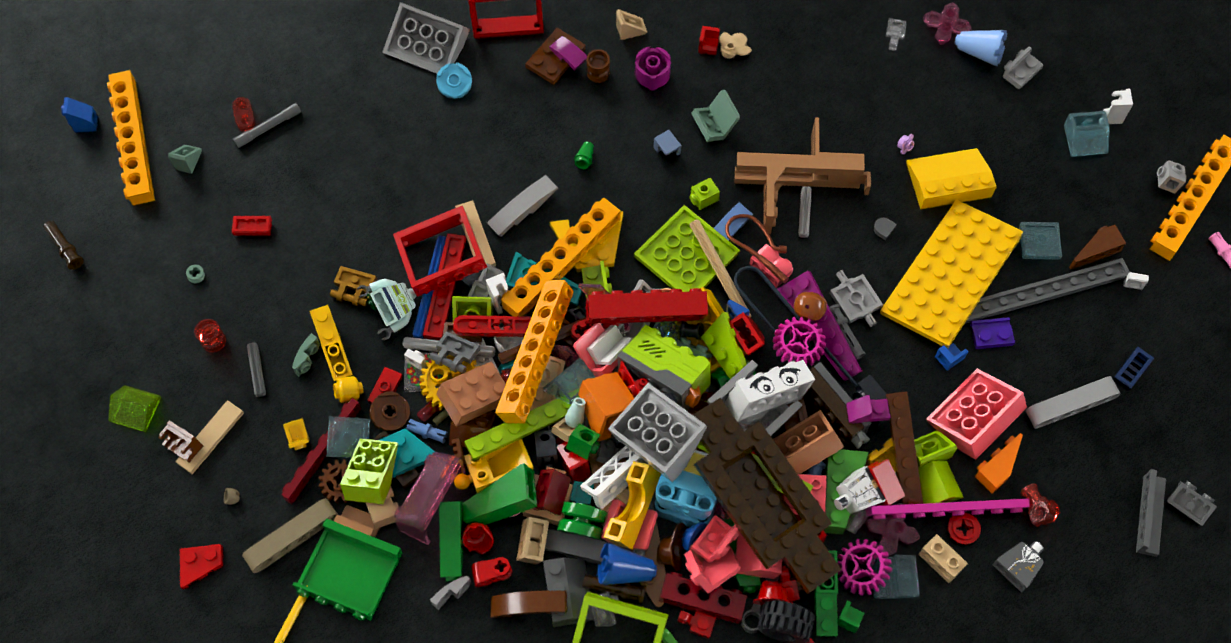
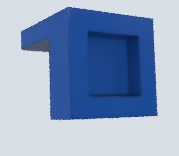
M952 343L949 348L945 345L940 347L935 357L948 371L965 359L968 350L964 349L961 352Z

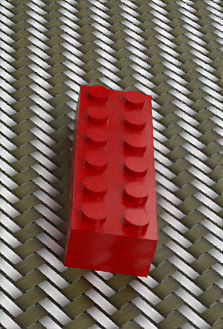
M701 288L689 289V292H682V289H671L670 292L654 289L650 290L651 293H643V290H632L631 293L625 294L620 290L611 291V294H603V291H594L586 299L587 324L702 321L708 315L707 291H701Z

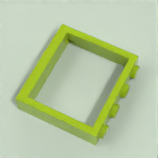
M590 592L585 594L572 643H580L590 605L657 624L658 628L654 643H661L668 614Z

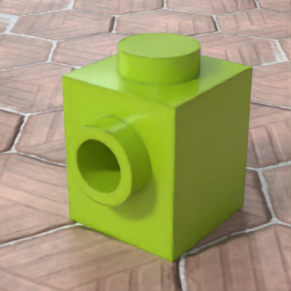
M708 178L691 187L690 200L693 205H697L699 210L719 201L720 191L712 179Z

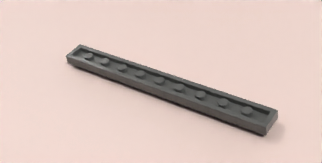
M1121 258L986 296L980 299L965 324L1125 279L1130 271L1124 259Z

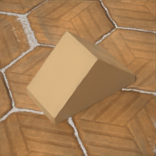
M622 10L616 11V26L621 40L647 33L643 18Z

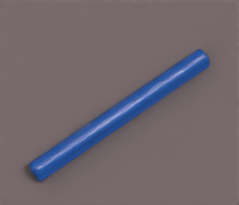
M439 235L437 237L428 276L439 270L446 236ZM434 290L422 295L413 330L414 338H423Z

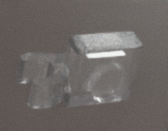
M889 18L886 37H891L889 50L896 51L898 39L904 38L907 21Z

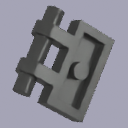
M446 331L436 344V348L440 352L438 354L432 352L429 359L435 361L437 365L449 367L453 372L464 374L467 366L462 365V362L471 364L480 351V345ZM448 355H450V356L455 357V358H454V360H450V359H448V358H446V357H447Z

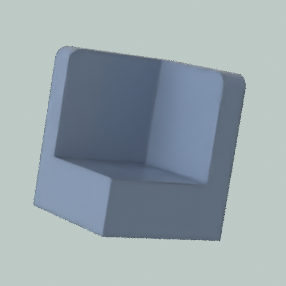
M670 130L654 138L653 148L657 153L662 150L665 155H669L672 152H675L677 156L681 154V144Z

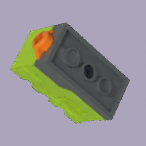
M645 325L617 356L618 370L620 362L623 361L634 381L645 378L649 381L650 385L664 395L673 393L679 406L686 411L699 403L701 395L710 386V362L704 356H694L690 348L677 346V342L673 338L662 337L659 330Z

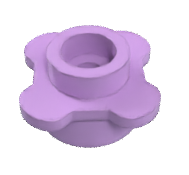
M903 135L899 139L897 146L901 149V154H905L906 151H910L913 148L914 135Z

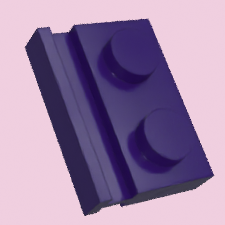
M1010 318L971 321L970 326L972 327L975 349L1013 346L1015 340L1009 322Z

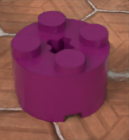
M646 47L639 51L635 60V77L637 81L650 90H656L668 82L671 60L667 51L660 47Z

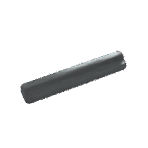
M257 343L247 344L254 393L256 397L265 396L266 390Z

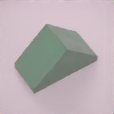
M183 145L168 153V157L175 170L192 174L202 148Z

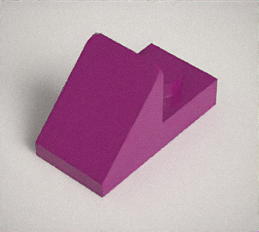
M866 395L846 404L849 423L886 421L890 419L887 399L870 400V395Z

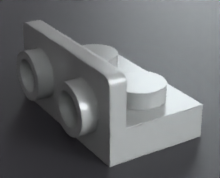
M1031 47L1021 50L1016 55V59L1014 61L1010 60L1004 67L1003 78L1018 89L1022 88L1043 67L1040 61L1030 55Z

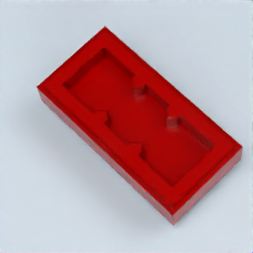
M233 216L232 234L270 235L272 218L271 216Z
M384 367L367 400L368 403L372 404L374 399L381 393L395 392L403 375Z

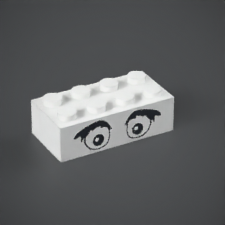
M804 360L798 362L791 361L781 368L777 366L769 372H759L749 379L742 378L738 380L733 390L730 391L725 404L736 421L739 422L802 399L815 378Z

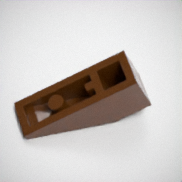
M1116 225L1110 227L1103 226L1098 229L1094 237L1074 258L1069 268L1073 270L1121 252L1126 242Z

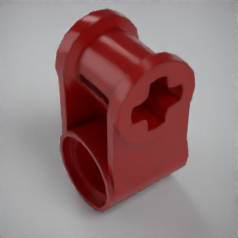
M503 557L480 561L471 565L476 587L506 580L512 574L509 561ZM504 565V571L500 572V566Z

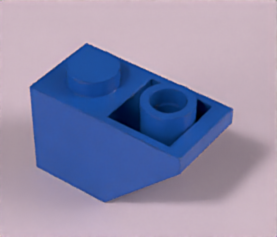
M68 97L64 98L61 112L74 132L97 131L98 115L93 106Z

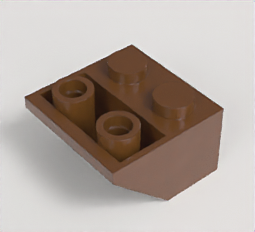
M490 411L457 427L452 421L449 445L453 446L452 439L459 438L462 447L466 448V440L495 427L497 414Z

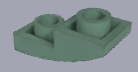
M312 333L301 345L293 362L292 368L298 377L310 369L312 361L309 356L315 354L320 346L317 337Z

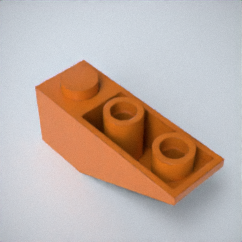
M1021 433L1016 438L1011 436L1004 443L1006 447L1002 450L1000 448L995 450L991 454L992 459L989 462L984 460L976 468L978 472L975 477L992 494L1011 475L1023 436Z

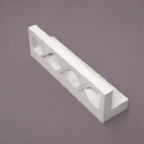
M625 446L580 485L581 489L591 495L596 506L602 510L628 486L626 478L633 461L644 464L648 463ZM629 457L626 462L619 463V460ZM615 470L613 474L604 476L607 471ZM600 483L595 490L590 488L592 484Z

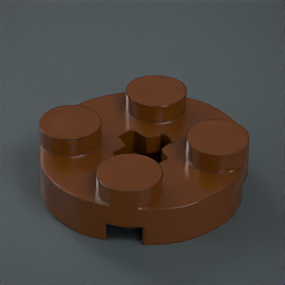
M396 392L381 393L370 406V418L374 426L383 431L392 432L399 430L405 425L410 416L408 402ZM387 407H391V410H395V413L392 414V417H389L388 414H385L384 411L387 410Z

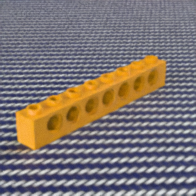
M130 70L110 74V82H107V87L112 94L109 100L111 107L114 108L112 118L117 126L114 127V132L119 139L116 145L118 152L121 153L119 163L124 173H121L123 183L126 184L124 189L125 198L129 199L132 205L155 201L135 79Z
M1223 135L1220 140L1216 139L1210 147L1213 151L1211 153L1207 152L1202 160L1204 162L1203 167L1199 165L1193 174L1196 178L1189 180L1185 186L1188 189L1187 192L1182 191L1176 200L1179 202L1178 206L1173 205L1168 215L1171 217L1169 220L1164 219L1159 227L1162 231L1160 233L1156 232L1151 239L1153 245L1150 250L1169 261L1181 246L1231 166V138Z
M604 197L599 202H595L591 210L587 214H583L579 222L574 227H570L566 235L562 239H558L549 252H545L536 265H532L528 273L523 278H519L510 291L508 290L503 294L501 298L502 308L512 316H525L537 304L545 281L561 280L621 219V210ZM596 218L602 219L601 221H595ZM583 231H589L588 234H584V233H582V232H583ZM572 243L577 244V245L574 246V247L569 246V245L572 244ZM558 256L565 257L563 259H557ZM545 269L552 270L550 272H544ZM534 281L539 282L537 285H531ZM521 294L526 295L524 298H518Z
M565 280L545 281L495 412L505 423L526 422L574 291Z

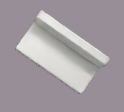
M610 325L587 348V351L595 364L611 365L617 359L618 354L633 338L623 337L616 325Z

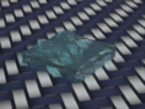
M1020 223V230L1023 231V236L1021 237L1022 259H1061L1059 223Z
M330 416L326 457L352 458L360 438L369 439L370 419Z

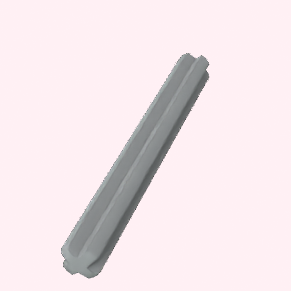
M405 337L403 340V346L406 349L440 352L436 348L439 340ZM480 345V351L476 356L494 357L495 348L494 346Z

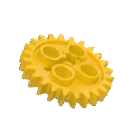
M448 355L446 358L454 360L455 357ZM431 360L432 363L425 362L427 369H421L423 375L419 377L421 381L420 389H423L422 395L426 396L427 402L432 400V407L439 404V410H442L444 406L436 395L439 389L436 386L440 387L441 383L463 373L453 372L449 367L437 365L435 361ZM473 360L471 364L462 362V365L467 366L466 372L480 367L476 366V360ZM435 375H443L440 379L434 378Z

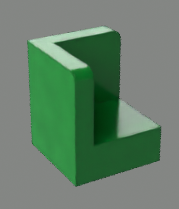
M847 600L837 624L856 633L864 613L851 607V602Z

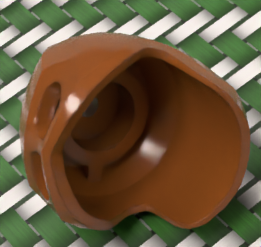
M802 292L794 301L795 313L799 317H803L804 320L818 321L827 310L825 298L818 293Z

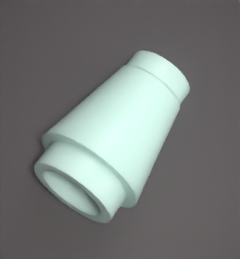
M575 398L565 415L566 424L569 427L576 428L579 423H584L586 402L582 398Z

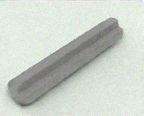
M806 186L802 187L798 233L799 237L807 238L809 235L812 191L811 187Z

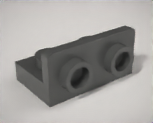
M1180 481L1177 488L1167 499V502L1203 526L1217 507L1213 504L1215 500L1206 493L1201 496L1196 492L1197 487L1186 481L1184 484Z

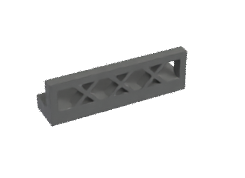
M1153 469L1143 477L1136 553L1157 557L1160 549L1166 478L1157 477V470Z

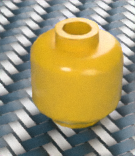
M354 376L338 378L336 383L333 384L335 399H338L341 403L349 402L351 398L358 400L360 394L363 393L362 382H358Z

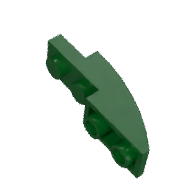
M829 551L837 562V551ZM838 573L814 589L816 636H838Z

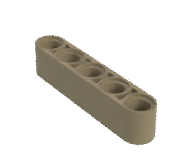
M327 498L322 499L247 549L242 556L253 573L260 572L322 530V525L326 518L334 521L338 513Z

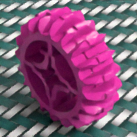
M793 317L792 322L786 319L784 324L781 323L778 327L779 329H776L774 333L773 343L775 344L773 349L777 350L776 356H782L781 362L787 360L789 363L791 361L798 362L804 360L806 365L807 363L811 366L814 365V360L817 362L820 360V356L824 354V348L826 347V342H824L826 337L821 335L823 332L822 328L816 329L817 323L812 325L810 324V319L805 322L803 317H800L799 321ZM790 334L791 340L785 345L784 337ZM813 340L815 348L809 351L808 344Z
M867 539L864 540L862 545L860 540H856V546L849 542V550L842 548L845 555L838 554V558L841 561H838L837 564L842 569L838 572V575H842L839 581L841 583L845 582L844 587L846 589L851 587L852 593L859 589L860 595L864 594V590L867 591L868 595H871L872 588L879 592L878 585L880 584L882 587H885L886 584L883 579L890 580V576L886 573L892 572V568L888 566L892 564L891 559H886L889 556L888 552H882L884 549L882 545L876 548L877 543L875 541L870 546ZM859 553H871L863 558L857 556ZM876 558L880 560L878 574L872 569ZM850 560L853 561V563L855 564V568L852 571L853 574L851 576L848 575V564ZM858 563H860L861 565L866 564L869 571L867 569H862L861 571V568ZM862 577H869L872 579L867 582L856 581L857 579L860 580Z

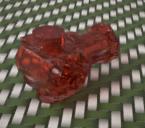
M1034 483L1021 490V495L1029 499L1030 507L1028 514L1030 515V521L1037 527L1041 524L1046 525L1055 522L1060 514L1059 506L1055 501H1048L1046 497H1042L1037 490V484Z

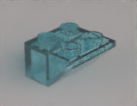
M1106 111L1069 114L1064 123V129L1071 156L1108 153L1109 123Z

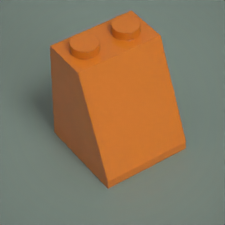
M617 372L606 373L602 376L583 380L578 393L579 398L584 399L586 402L585 414L591 430L600 434L598 441L611 438L612 433L608 428L634 399Z

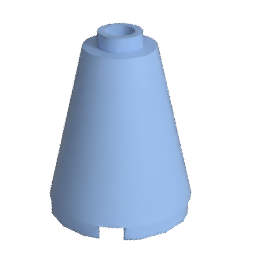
M1005 30L962 31L960 35L957 34L955 45H957V49L998 66L1005 49L1003 40L1006 41L1007 32Z

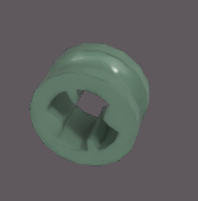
M191 265L186 271L188 280L191 283L196 284L204 279L203 268L199 265ZM195 271H198L199 274H197L196 277H193L192 274H194Z

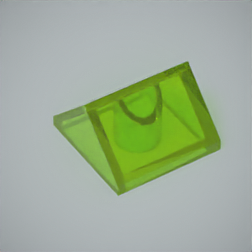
M124 385L110 396L108 420L146 432L161 396Z

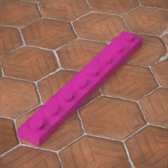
M1029 499L871 506L866 508V516H873L874 520L886 519V515H893V519L906 518V514H913V518L925 517L927 513H932L933 517L945 516L947 512H952V516L965 515L964 512L971 511L972 515H980L988 510H991V514L1003 513V510L1010 509V513L1023 512V508L1030 507Z

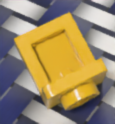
M303 418L283 424L289 448L294 447L295 450L306 447V443L310 439Z

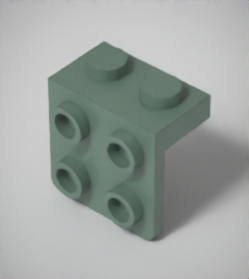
M721 90L709 107L696 108L691 113L707 142L724 140L740 118L726 90Z

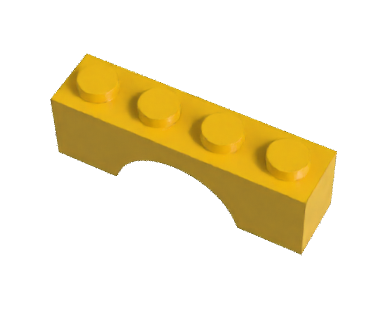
M633 461L626 478L629 487L627 505L619 516L610 519L604 534V538L617 546L631 550L634 547L661 475L651 465Z

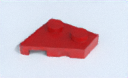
M216 544L180 549V587L186 589L192 582L197 579L201 580L211 571L222 567L223 546Z

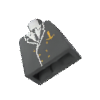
M1036 541L1029 547L1024 542H1020L1000 556L992 565L1019 591L1023 592L1030 585L1044 563L1038 556L1044 548Z

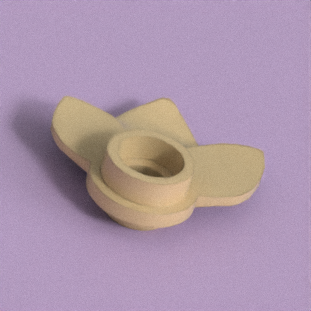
M724 32L719 38V42L722 45V55L726 58H733L735 55L745 56L752 50L745 45L747 37L744 34L736 33L731 36Z

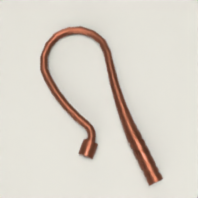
M738 214L730 218L725 225L727 238L755 256L782 283H786L789 278L764 256L734 239L729 233V226L731 222L738 218L751 219L764 232L773 250L779 251V253H786L787 246L779 245V247H776L766 228L754 216Z

